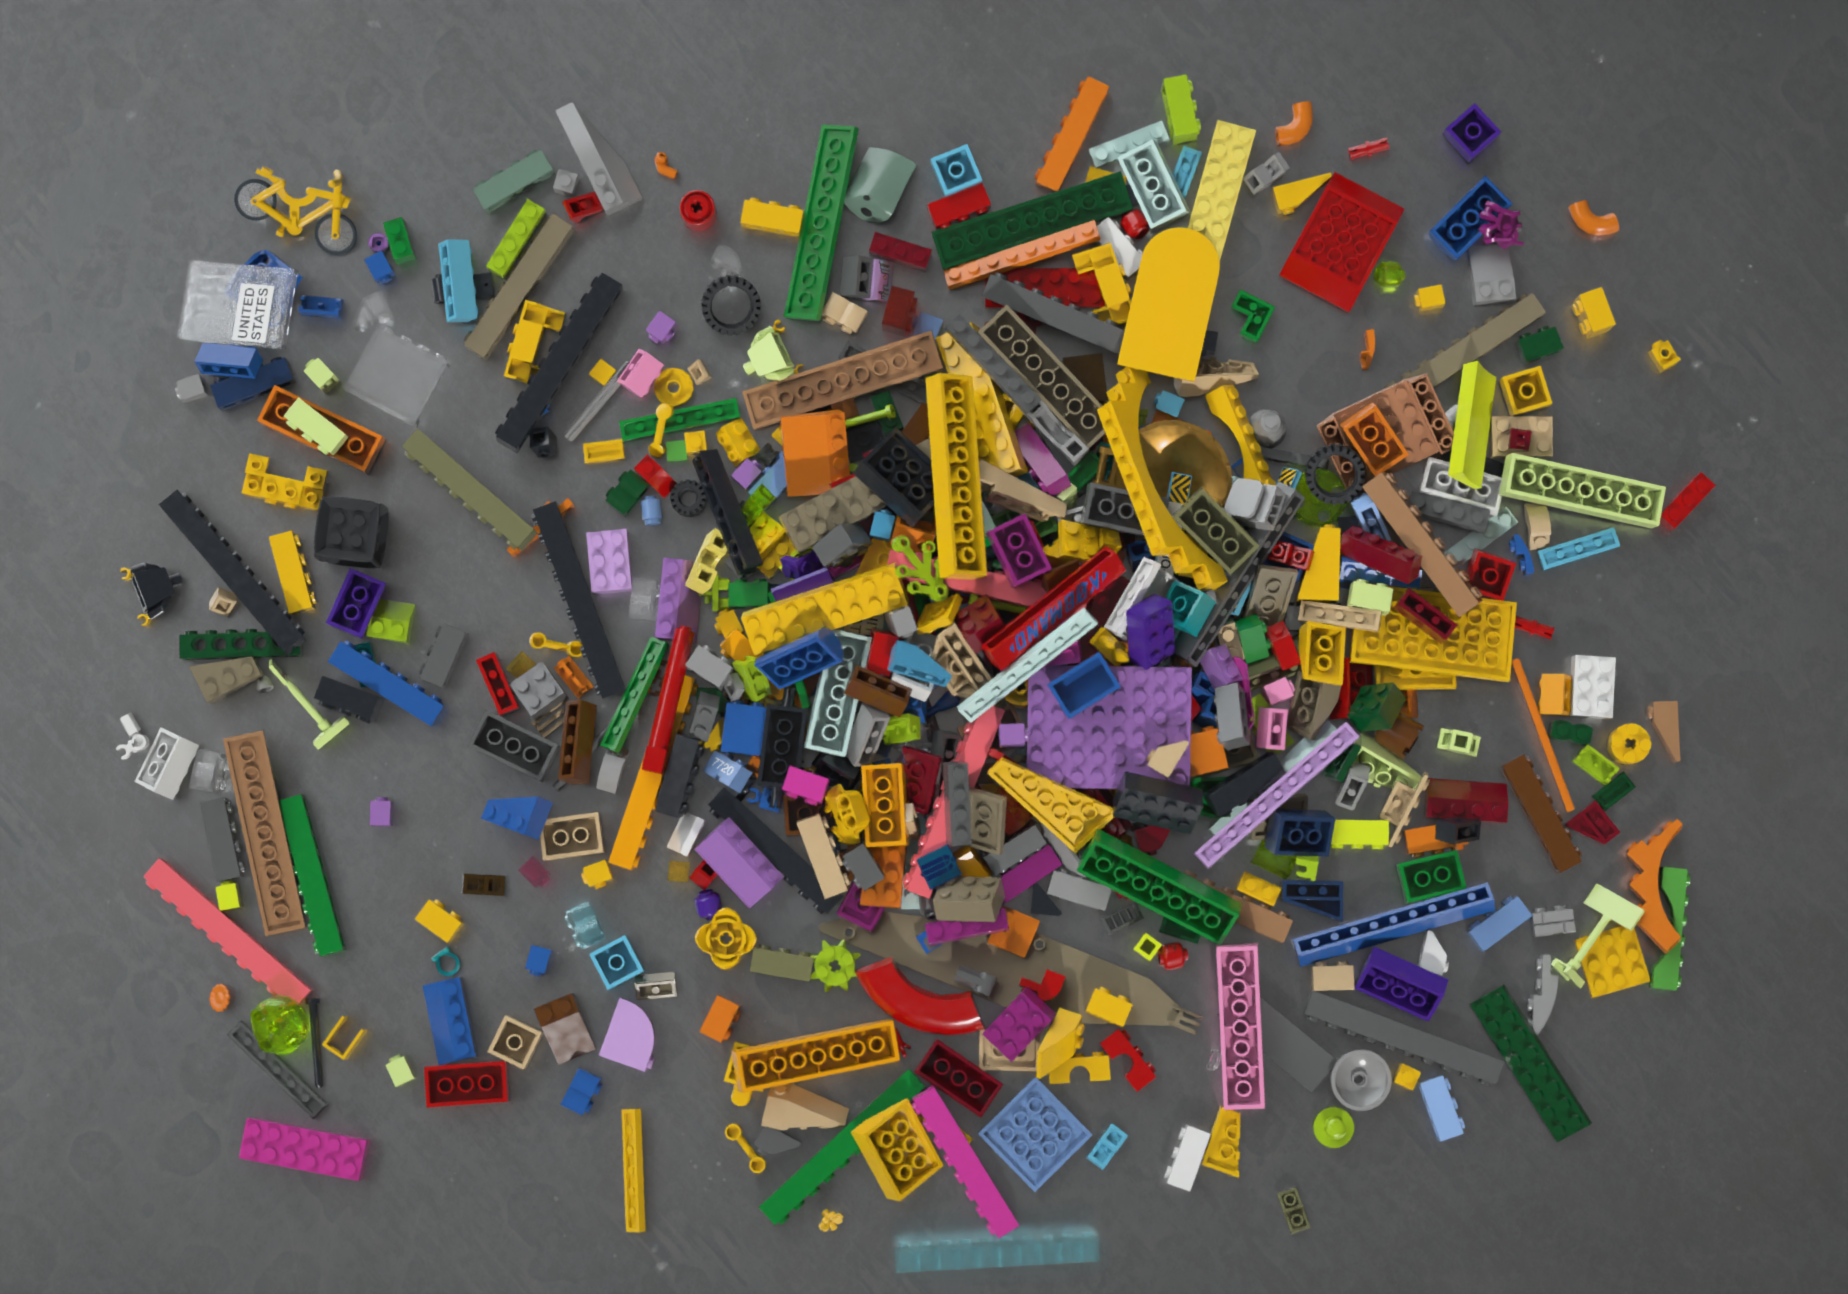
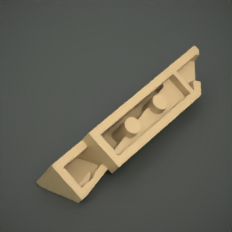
M984 460L979 461L981 491L988 493L987 502L1022 515L1026 514V516L1041 522L1048 521L1051 516H1057L1061 519L1065 518L1066 503Z

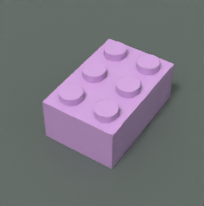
M627 529L587 532L591 592L596 595L634 591Z

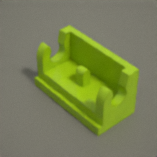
M745 656V661L736 660L732 664L740 680L744 683V698L757 702L771 694L772 691L767 677L754 665L758 656Z
M909 713L902 714L900 718L891 716L884 732V738L882 737L884 744L891 745L921 739L920 717Z
M1589 744L1584 745L1572 760V762L1604 786L1611 781L1612 776L1620 769Z
M1296 856V864L1307 868L1305 872L1296 871V874L1315 881L1319 856Z

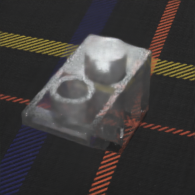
M381 290L362 299L352 323L356 331H366L371 328L372 324L387 322L390 320L389 317L393 316L387 299Z

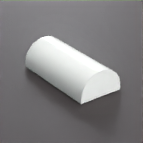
M1428 457L1418 492L1488 510L1490 515L1493 516L1498 514L1502 498L1499 495L1502 477L1483 473L1482 488L1474 489L1448 476L1450 462Z

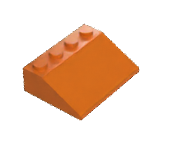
M830 410L780 417L787 496L821 495L831 489L830 483L850 475L844 412Z

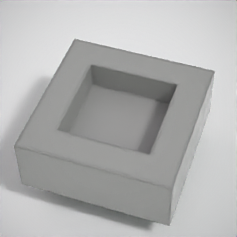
M731 673L724 684V688L731 702L740 699L745 687L738 674Z

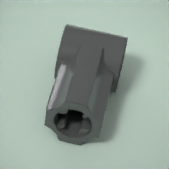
M962 965L959 966L954 978V982L972 988L973 991L990 997L997 980L996 977L981 971L977 972Z

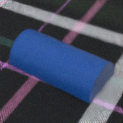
M1486 175L1428 232L1436 246L1454 260H1457L1482 235L1479 227L1490 223L1479 217L1481 211L1485 210L1484 205L1486 201L1494 202L1504 209H1508L1513 204ZM1492 212V214L1497 218L1498 214Z
M822 628L758 657L754 665L780 690L843 662V649L834 632L828 628Z

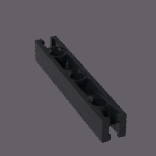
M717 449L700 451L698 453L699 457H695L692 462L737 575L754 573L757 570L756 567L762 566L763 562Z

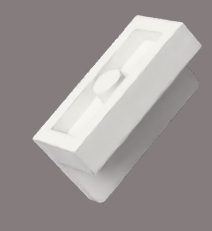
M688 812L685 815L683 814L667 847L689 857L705 824V820Z

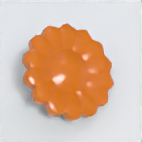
M217 984L210 992V1006L216 1012L224 1011L230 1003V991L224 984Z

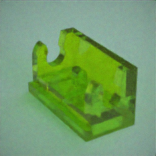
M763 484L755 490L741 508L743 514L747 516L746 522L748 527L776 499Z
M1261 840L1250 863L1287 880L1296 864V856L1274 855L1264 847L1265 841Z

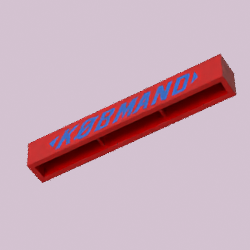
M1105 546L981 645L990 662L1000 670L1008 667L1012 661L1024 654L1027 649L1039 642L1051 630L1057 628L1062 621L1072 616L1077 609L1087 604L1092 597L1103 591L1112 581L1118 579L1126 569L1117 553Z

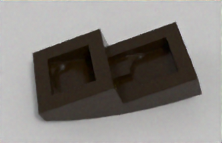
M462 875L461 894L504 896L505 876Z

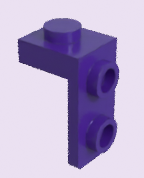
M814 550L800 558L784 556L780 559L785 577L792 579L800 578L823 567Z

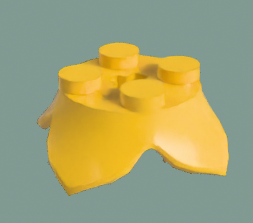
M727 907L717 911L712 921L700 927L695 935L698 947L703 952L710 954L713 963L724 970L735 966L743 954L752 950L757 940L753 929L741 921L737 912ZM724 933H728L732 937V941H729L727 945H725L724 941H721V936H724Z

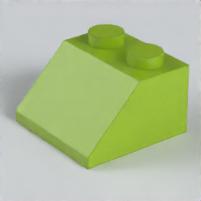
M380 599L369 622L367 637L410 644L416 604Z

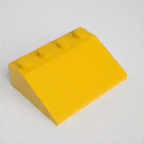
M904 1099L870 1117L851 1131L887 1199L901 1201L944 1166L908 1099Z

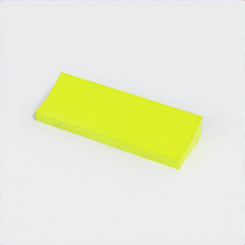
M1479 361L1463 364L1448 472L1449 477L1474 489L1482 488L1496 376L1486 371Z

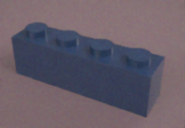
M276 357L271 359L269 364H261L255 379L231 377L229 379L220 378L215 380V384L210 385L217 407L223 411L270 393L274 385L284 388L296 383L289 361L286 358Z

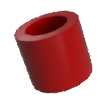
M700 190L690 191L683 196L679 209L685 225L693 231H704L710 228L716 221L717 216L712 197ZM697 203H700L702 211L698 210L697 213H695L694 208L692 206H696Z

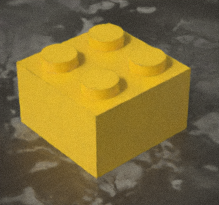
M1602 287L1580 294L1573 301V313L1575 316H1578L1580 332L1582 335L1585 334L1586 339L1608 332L1616 325Z
M1541 366L1503 376L1499 380L1510 416H1521L1548 408L1553 404Z

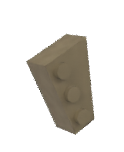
M254 657L189 666L203 696L210 704L265 676L257 659Z

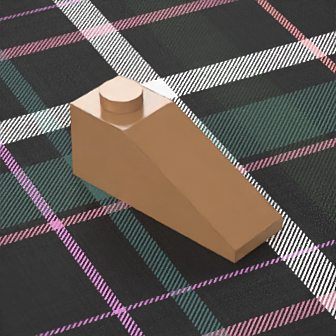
M1678 701L1651 702L1650 706L1647 707V718L1650 719L1651 725L1672 763L1680 762Z

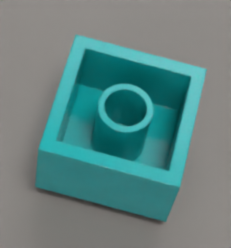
M1174 580L1165 596V599L1172 601L1173 626L1197 637L1216 601L1204 592L1177 580Z

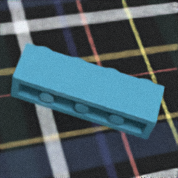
M447 239L438 244L447 322H470L476 319L478 314V307L475 301L476 288L473 283L474 269L471 264V247L469 246V240Z

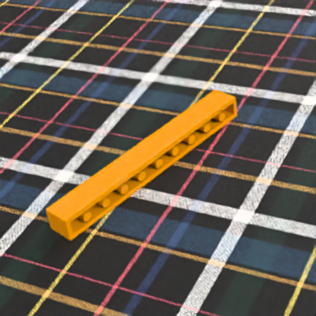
M686 675L684 678L663 775L642 770V760L608 863L632 871L634 867L637 868L641 856L638 854L640 848L644 849L647 841L645 833L647 829H651L654 820L651 815L657 805V797L662 787L676 734L683 733L686 722H683L685 714L689 715L692 703H689L691 696H695L699 684H696L697 680Z

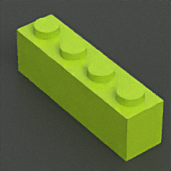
M529 199L526 200L488 261L486 267L490 272L504 280L507 279L511 268L517 263L520 255L547 215L544 208Z

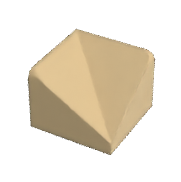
M218 587L209 601V610L228 617L237 602L236 595L233 592Z

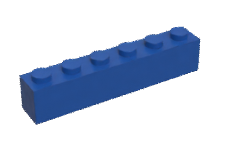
M347 640L345 643L340 641L327 662L431 726L444 706L440 704L442 699L434 694L429 697L423 693L425 689L415 683L413 686L406 682L408 678L402 674H392L389 672L391 668L386 664L380 662L378 665L372 661L373 656L365 651L360 654L355 650L356 646Z

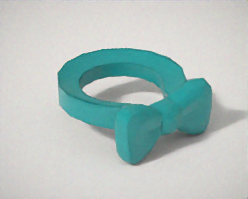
M448 946L431 958L436 963L437 971L444 976L454 975L460 967L458 956L450 952ZM446 955L455 959L456 966L452 971L446 972L441 969V956Z

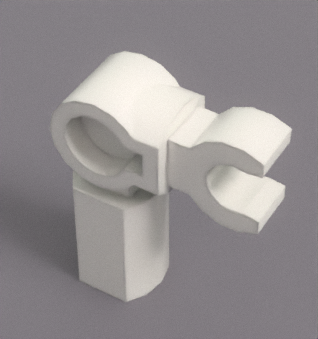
M128 713L120 718L129 737L132 736L127 745L122 744L116 747L117 751L123 748L126 750V754L121 757L122 760L130 758L132 752L136 753L149 746V738L141 734L140 731L142 730L132 713Z

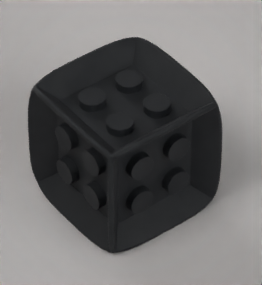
M322 497L316 520L314 557L321 562L342 566L381 568L389 523L387 506L382 503L378 504L362 499Z

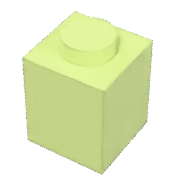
M398 1054L390 1058V1063L385 1065L395 1087H399L417 1078L407 1056L401 1057Z

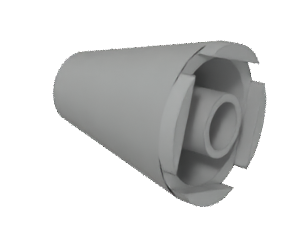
M1263 409L1254 413L1249 419V423L1254 430L1253 434L1261 447L1275 448L1284 440L1287 426L1284 418L1278 412Z

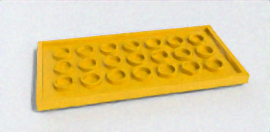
M1388 586V588H1393L1390 612L1386 616L1381 615L1379 632L1359 629L1352 630L1351 663L1509 682L1517 602L1481 598L1482 602L1459 617L1441 593L1411 589L1458 624L1448 639L1440 644L1393 609L1394 605L1408 588Z

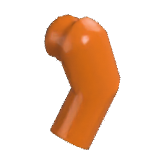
M658 152L654 159L657 171L660 174L675 179L678 170L669 167L667 155L664 152Z

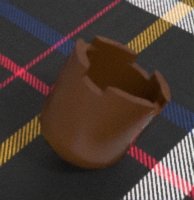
M1399 712L1392 728L1375 730L1374 739L1378 744L1404 760L1406 758L1405 752L1409 753L1419 738L1418 730L1423 731L1424 725Z

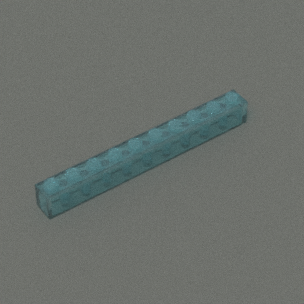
M1094 1232L1081 1233L1080 1237H1073V1233L1061 1234V1238H1053V1234L1041 1235V1239H1033V1236H1020L1021 1240H1012V1237H1001L1000 1241H992V1238H980V1242L973 1243L972 1239H961L956 1244H951V1240L939 1241L938 1245H931V1241L919 1242V1246H911L910 1242L898 1243L899 1247L894 1248L896 1273L1100 1262L1098 1236H1094Z

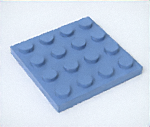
M1036 1076L978 1133L1034 1192L1092 1136L1085 1126Z

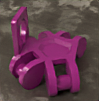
M1486 201L1484 205L1485 210L1481 211L1479 215L1481 219L1490 222L1479 227L1480 233L1484 235V242L1486 244L1498 242V245L1503 249H1507L1509 246H1523L1524 242L1517 241L1519 235L1516 228L1522 227V222H1518V216L1521 215L1520 210H1507L1494 202ZM1492 212L1498 214L1497 218L1492 214ZM1497 228V232L1491 233L1493 229Z

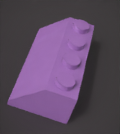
M663 558L655 638L673 641L675 628L680 629V625L692 628L691 631L695 632L693 643L697 642L701 597L698 596V592L685 586L694 561Z
M730 818L721 822L695 848V851L748 908H751L784 877Z

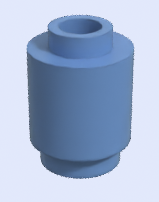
M654 495L645 496L644 500L641 501L642 519L645 521V525L661 524V500L656 499Z

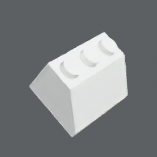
M160 727L134 782L173 800L179 791V786L184 776L188 772L192 759L196 756L199 745Z

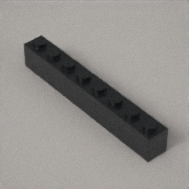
M725 787L708 804L711 807L709 812L717 819L719 817H722L724 820L730 818L775 868L785 875L783 879L791 887L795 884L800 889L798 893L805 900L810 898L815 902L813 907L821 914L824 911L828 914L844 897L840 893L825 899L814 869Z

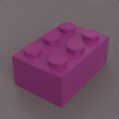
M1026 514L985 533L1012 588L1052 569Z
M1026 987L989 1025L982 1035L1012 1062L1051 1022L1056 1013L1030 988Z

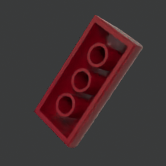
M937 1038L914 1071L915 1074L980 1118H982L1004 1085Z

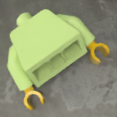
M776 320L773 327L769 326L755 335L751 348L747 351L750 361L743 364V368L748 375L756 371L758 376H765L768 380L781 381L788 376L797 374V369L804 367L803 364H799L795 369H792L794 364L779 335L784 332L785 326L781 329L776 327V325L781 323V320Z

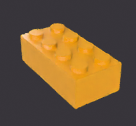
M904 764L861 766L863 800L869 815V824L865 828L866 847L909 845V831L905 823L907 791Z

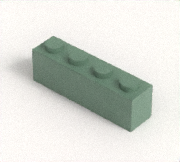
M541 149L539 151H531L526 155L527 158L522 161H514L509 165L510 168L505 171L499 170L492 175L493 178L488 181L482 180L475 185L476 188L472 190L486 213L491 212L555 174Z

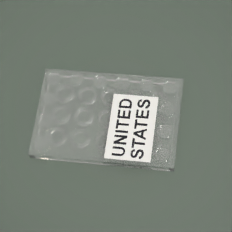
M189 260L177 338L180 340L286 349L298 270Z

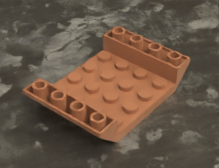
M1427 373L1404 379L1332 413L1316 425L1326 446L1332 443L1338 445L1339 443L1349 446L1352 450L1356 451L1339 424L1373 402L1409 454L1386 471L1389 474H1393L1437 452L1443 454L1452 450L1454 432ZM1332 455L1333 463L1345 489H1347L1355 479L1354 466L1347 458ZM1365 463V483L1363 486L1375 477Z

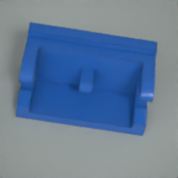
M300 296L302 302L298 312L301 315L335 319L342 318L343 299Z

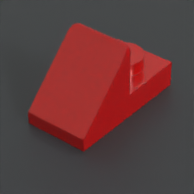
M595 191L562 202L570 219L575 223L581 221L585 216L596 214L603 210Z

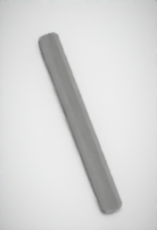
M628 361L621 366L564 433V436L569 441H573L619 388L620 384L617 380L629 364Z

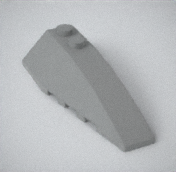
M572 102L555 110L606 215L609 216L643 199L625 162L577 106Z

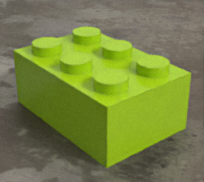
M1187 74L1164 78L1161 91L1172 145L1196 141L1197 135L1200 134L1201 124L1199 118L1195 117V111H1197L1196 100L1191 98L1193 91L1192 81L1188 80Z

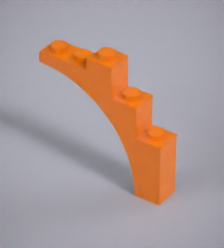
M1678 819L1674 822L1670 820L1662 828L1664 831L1659 836L1657 834L1652 836L1648 840V846L1641 840L1639 843L1634 842L1627 849V858L1641 872V874L1636 873L1629 880L1631 882L1629 889L1644 903V905L1641 903L1637 905L1645 912L1636 925L1665 954L1681 941V936L1673 928L1663 910L1658 890V872L1668 845L1683 827V824Z

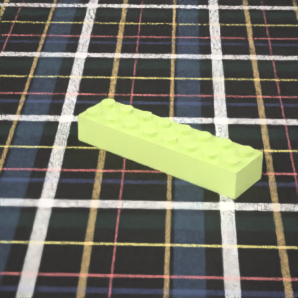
M1511 453L1505 458L1499 495L1652 529L1660 524L1666 487Z

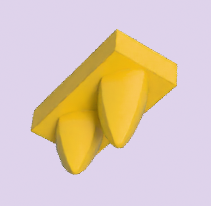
M1101 627L1089 641L1112 666H1120L1122 662L1129 661V651L1106 628Z

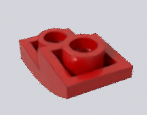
M1277 541L1267 559L1309 571L1314 551Z

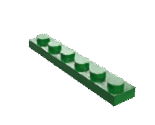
M737 398L674 410L673 415L666 419L664 433L739 419L740 413ZM656 414L619 421L623 442L654 436L658 423Z
M650 637L600 746L616 753L620 752L670 645L667 642Z

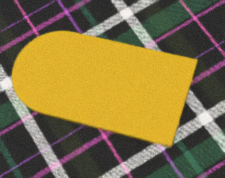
M1171 228L1154 236L1145 247L1141 257L1117 365L1195 382L1220 270L1217 251L1210 240L1203 234L1190 228Z

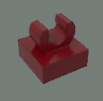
M1511 428L1508 449L1528 452L1532 431Z

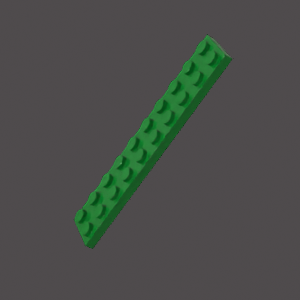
M821 126L783 316L785 318L821 321L859 128L855 126Z

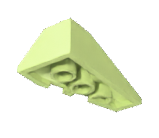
M1361 732L1359 734L1360 737L1354 743L1362 748L1354 761L1370 767L1368 782L1373 783L1375 787L1380 788V786L1393 789L1398 780L1416 789L1422 776L1398 756L1378 744L1373 737Z

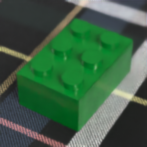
M1458 850L1395 864L1405 904L1467 889Z

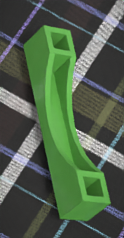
M1660 867L1658 888L1668 905L1671 925L1681 936V941L1667 954L1663 952L1659 960L1651 967L1649 988L1677 991V988L1681 986L1682 977L1679 975V966L1682 967L1683 965L1681 946H1684L1685 934H1682L1683 926H1686L1687 922L1684 908L1688 905L1689 899L1688 894H1686V886L1690 884V874H1687L1688 869Z

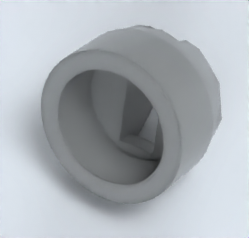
M264 676L262 681L260 678L257 679L256 688L258 693H265L273 689L270 678Z

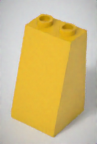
M1325 524L1316 532L1313 541L1314 556L1309 571L1304 570L1295 596V602L1301 603V600L1329 604L1339 601L1341 528H1336V525Z

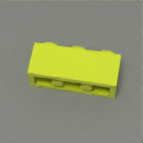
M1335 820L1331 848L1343 849V845H1351V849H1363V845H1371V849H1384V846L1389 845V821Z

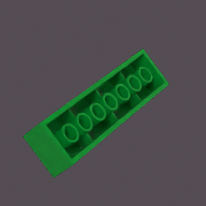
M1097 829L1078 863L1077 872L1218 945L1222 944L1240 915L1242 903Z

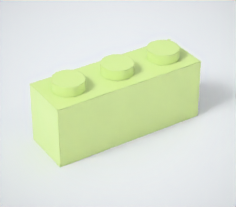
M299 397L284 415L288 420L286 422L288 426L294 430L299 428L303 432L301 436L310 443L313 440L318 443L319 446L317 448L325 455L330 453L334 456L348 438L345 433Z

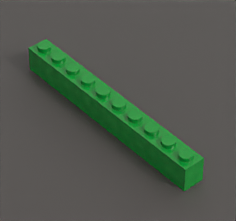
M908 1069L759 1206L761 1211L774 1225L778 1222L782 1225L790 1218L788 1213L793 1208L797 1211L805 1204L803 1199L806 1196L810 1195L812 1197L820 1190L819 1184L823 1181L828 1183L835 1176L833 1172L838 1167L842 1170L850 1162L848 1158L853 1153L857 1156L861 1152L851 1131L865 1120L904 1099H908L910 1102L914 1096L924 1091L923 1089L926 1086Z

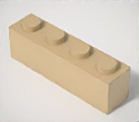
M818 813L797 821V826L824 898L826 899L848 891L847 885H850V881L846 873L842 874L840 866H843L840 855H835L833 847H836L833 836H828L826 828H829L826 817H821V814Z

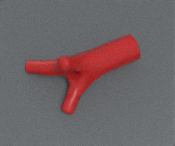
M895 1028L898 1051L901 1052L903 1057H906L904 1048L910 1050L911 1046L902 1040L898 1029Z

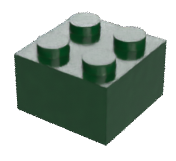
M1394 682L1361 686L1347 717L1359 732L1391 729L1406 698Z

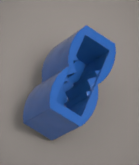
M579 1068L560 1105L580 1115H583L584 1112L589 1113L594 1103L591 1101L593 1094L598 1095L603 1085L600 1083L601 1078Z

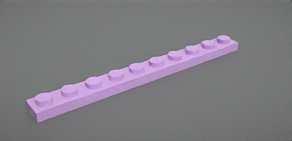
M1347 722L1342 724L1194 854L1209 869L1360 736Z

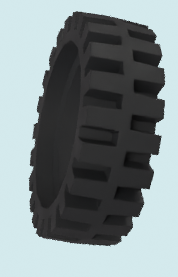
M726 275L725 277H718L717 280H713L706 287V291L702 295L701 309L706 322L713 330L728 336L733 334L740 335L742 332H747L757 322L761 312V301L755 287L745 278L737 275ZM728 286L744 290L750 299L748 315L741 322L735 324H725L719 321L712 311V300L715 294Z
M1335 443L1328 446L1324 445L1321 449L1318 448L1307 462L1305 470L1306 483L1311 493L1318 500H1322L1326 504L1331 503L1332 505H1336V503L1344 504L1346 501L1349 502L1353 497H1356L1363 488L1362 486L1365 483L1364 463L1358 453L1349 446L1339 443L1338 445H1335ZM1332 455L1347 458L1355 469V479L1352 485L1339 493H1331L1322 489L1315 477L1319 463Z

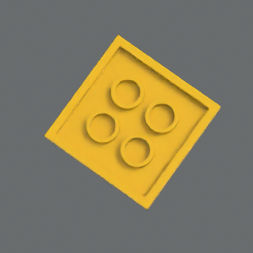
M1623 926L1602 931L1581 961L1591 998L1651 981L1635 928L1630 931ZM1589 935L1574 939L1577 953Z

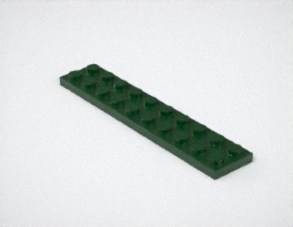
M1119 171L953 224L931 233L942 268L946 270L1093 220L1096 222L1131 211L1133 207L1122 173Z

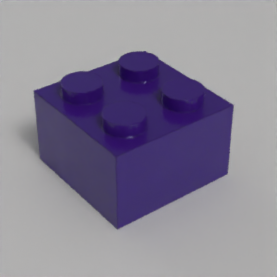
M1476 103L1453 121L1443 132V136L1468 163L1501 134L1499 128Z

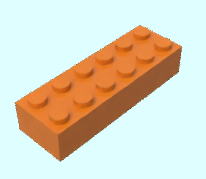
M274 385L257 421L278 433L321 452L317 448L319 446L318 443L314 440L310 443L301 436L303 432L299 428L294 430L286 424L288 420L284 415L299 396ZM299 397L348 436L334 456L330 453L327 456L368 475L386 439L365 427Z

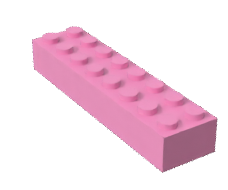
M1258 943L1217 944L1224 1110L1264 1109L1266 1103Z

